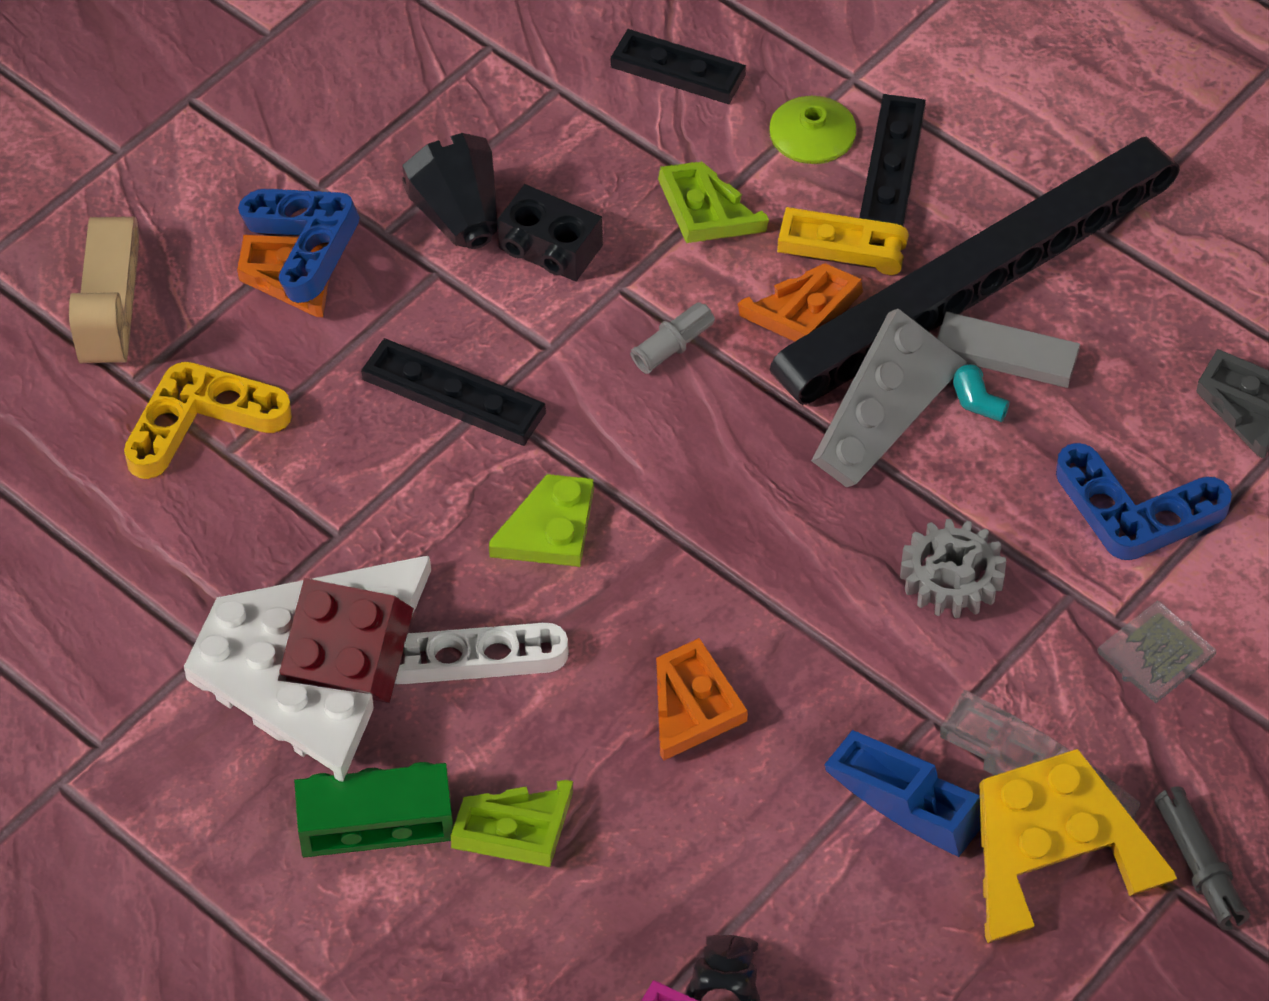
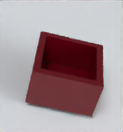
M304 578L279 674L299 684L372 694L373 700L390 703L414 608L393 595Z

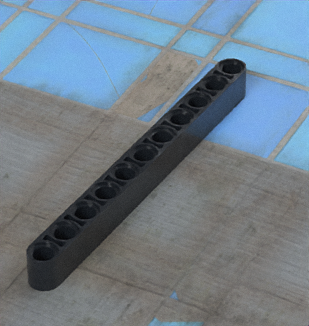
M1141 137L788 345L773 359L770 365V373L798 403L806 405L814 402L856 376L889 312L900 309L928 332L942 325L946 312L959 315L1165 191L1177 178L1180 171L1179 165L1148 137Z

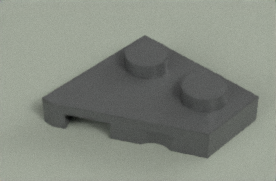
M1217 349L1198 380L1196 392L1257 456L1264 459L1269 451V370Z

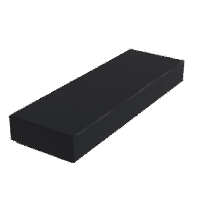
M631 29L626 30L610 57L611 68L728 105L746 76V65Z

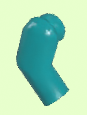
M969 364L958 368L954 374L953 385L961 406L970 412L1003 422L1010 401L987 393L982 378L984 375L978 366Z

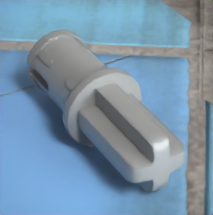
M698 302L670 323L663 321L659 325L658 332L639 346L631 349L630 355L636 366L643 373L649 374L675 352L682 354L686 350L687 343L713 325L715 317L711 309L706 304Z

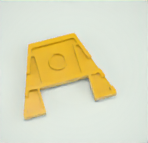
M1078 749L985 778L979 783L982 848H984L985 866L983 898H986L987 920L984 926L987 943L1030 930L1035 926L1017 878L1019 875L1110 846L1129 896L1171 883L1177 879L1173 869Z

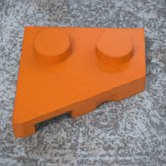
M243 235L237 267L239 281L315 317H323L329 280L317 297L303 303L292 302L287 297L279 281L280 271L299 237ZM329 242L317 245L310 252L323 249Z
M824 263L806 271L798 278H790L774 285L775 294L757 302H753L750 297L742 299L738 303L740 317L795 342L843 314L863 293L862 279Z
M700 638L656 657L660 756L663 761L748 721V710Z

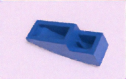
M852 730L824 764L826 772L872 808L904 829L957 857H960L981 829L979 795L938 778L934 764Z

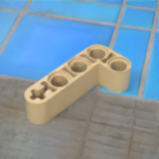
M90 217L81 293H71L69 300L70 329L79 363L127 362L139 249V231L136 217Z

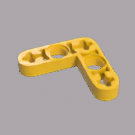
M177 363L165 372L126 441L124 453L128 470L132 475L142 479L155 478L161 475L170 464L197 413L264 433L279 432L291 422L292 412L289 396L284 390L269 384L196 363ZM178 386H184L182 392L180 393L181 401L178 400ZM225 391H235L240 395L237 401L230 404H221L215 400L220 393ZM277 406L278 409H271V407ZM262 410L269 411V413H262ZM165 413H172L179 417L174 424L167 427L158 426L154 423L158 416ZM151 439L154 440L153 448L155 455L148 454L152 447ZM138 455L145 456V458L139 459Z

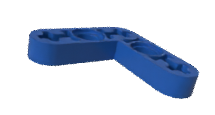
M258 189L247 194L238 206L239 213L246 227L251 232L300 235L279 274L280 284L287 297L296 303L310 301L322 292L360 220L358 210L352 198L348 194L341 192ZM308 208L301 215L290 218V216L294 214L296 211ZM329 242L323 249L310 252L317 245Z
M1082 443L1069 444L1062 448L1058 454L1056 466L1058 482L1107 551L1121 560L1137 559L1209 528L1224 520L1229 512L1232 492L1223 480L1216 477L1206 476L1198 478L1135 505L1098 452L1091 446ZM1071 463H1075L1076 467L1069 468ZM1084 466H1086L1085 475L1083 474V472L1081 471V469L1078 468V467H1084ZM1096 494H1105L1114 500L1115 505L1106 509L1098 508L1091 503L1090 498ZM1204 496L1207 500L1200 503L1201 497ZM1216 499V500H1217V504H1216V505H1213L1210 501H1213V500ZM1162 511H1171L1180 517L1181 522L1172 526L1164 525L1156 519L1155 515ZM1120 528L1127 536L1118 537ZM1135 534V540L1131 541V539L1128 536H1132Z

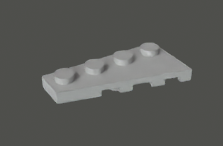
M900 309L889 312L811 461L846 488L856 485L951 381L956 370L964 366L967 361Z

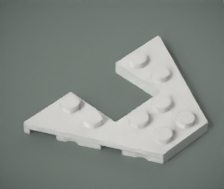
M422 556L312 579L393 595L413 607L415 611L430 575L431 563L429 556ZM303 580L217 597L184 665L186 679L201 690L212 692L216 696V700L231 709L233 705L252 717L255 726L278 741L291 743L296 753L302 757L307 754L331 769L334 772L335 779L344 781L374 709L372 694L285 682L287 677L279 674Z

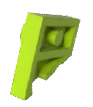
M702 161L660 167L658 181L686 243L766 232L769 223L768 216L762 210L754 214L740 202L742 194L730 184L721 181L717 173Z
M547 474L489 542V557L581 567L594 493V479Z
M557 781L556 790L533 794L528 793L526 786L508 789L496 795L485 793L464 797L451 833V848L550 867L573 796V781Z

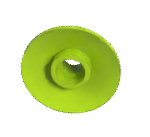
M802 96L787 101L774 112L770 121L769 133L775 148L787 158L800 163L822 164L836 160L849 151L856 138V122L851 112L844 105L833 99L822 96Z

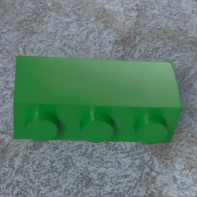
M418 762L409 767L385 770L366 768L358 773L346 774L344 781H338L334 778V775L328 773H318L309 778L294 780L298 835L303 858L451 841L453 821L446 763Z

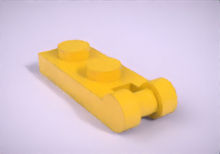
M786 207L778 237L777 252L876 267L882 274L895 275L902 269L904 257L901 251L906 248L909 233L905 227L894 223ZM871 242H873V243H879V244H881L882 246L871 245Z

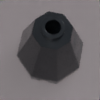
M459 133L450 136L453 142L451 145L442 147L439 140L426 144L402 165V171L405 176L402 177V184L409 199L454 245L469 249L485 246L491 241L492 235L497 232L493 154L487 139Z

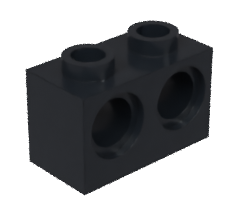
M526 184L522 186L497 219L499 249L514 258H522L543 267L551 274L561 275L577 282L603 246L602 216Z

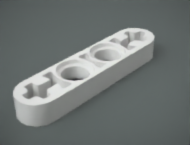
M553 623L408 633L402 653L405 654L404 664L399 665L395 684L557 671L568 660V638L566 632L560 626ZM551 642L552 652L542 653L541 643ZM496 643L504 644L511 649L507 657L499 660L487 657L484 651L487 647ZM519 643H525L526 656H520ZM447 647L456 648L462 653L459 660L450 664L438 661L435 655L438 651ZM420 651H426L427 664H421Z

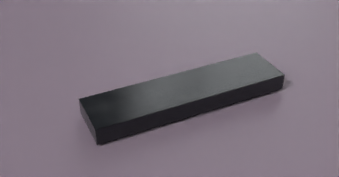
M883 94L859 218L894 223L904 227L925 114L926 99Z
M386 338L381 341L361 370L362 380L522 446H525L546 414V405L541 401Z

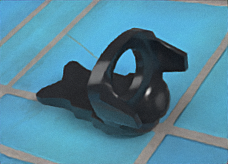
M736 935L707 936L704 957L698 958L694 964L693 977L686 987L685 995L702 1001L707 992L714 989H726L737 995L740 1001H760L756 987V965L753 964L754 952L758 949V942L751 938Z

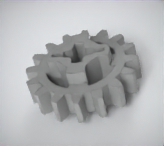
M946 519L944 529H938L932 522L928 523L926 536L915 531L912 534L911 545H904L900 579L906 580V594L918 593L917 606L920 608L929 603L934 604V611L937 616H940L945 608L952 609L955 618H960L962 608L968 607L973 614H978L981 601L992 605L995 602L996 591H1002L1004 586L1006 557L1000 556V542L987 543L989 535L987 529H983L977 534L971 532L972 524L970 521H966L961 529L954 527L952 519ZM926 558V565L921 566L922 562ZM985 570L983 577L976 582L975 580L980 578V571Z

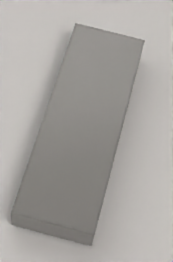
M946 312L937 338L967 361L966 364L1065 388L1069 386L1080 348V343Z

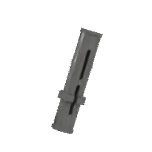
M1183 787L1171 788L1175 798L1172 801L1167 791L1164 790L1155 798L1154 803L1157 809L1160 810L1194 875L1192 884L1196 892L1205 896L1221 930L1233 929V925L1229 920L1232 916L1237 926H1241L1249 919L1250 913L1231 882L1233 873L1229 865L1220 861L1186 797L1187 794Z

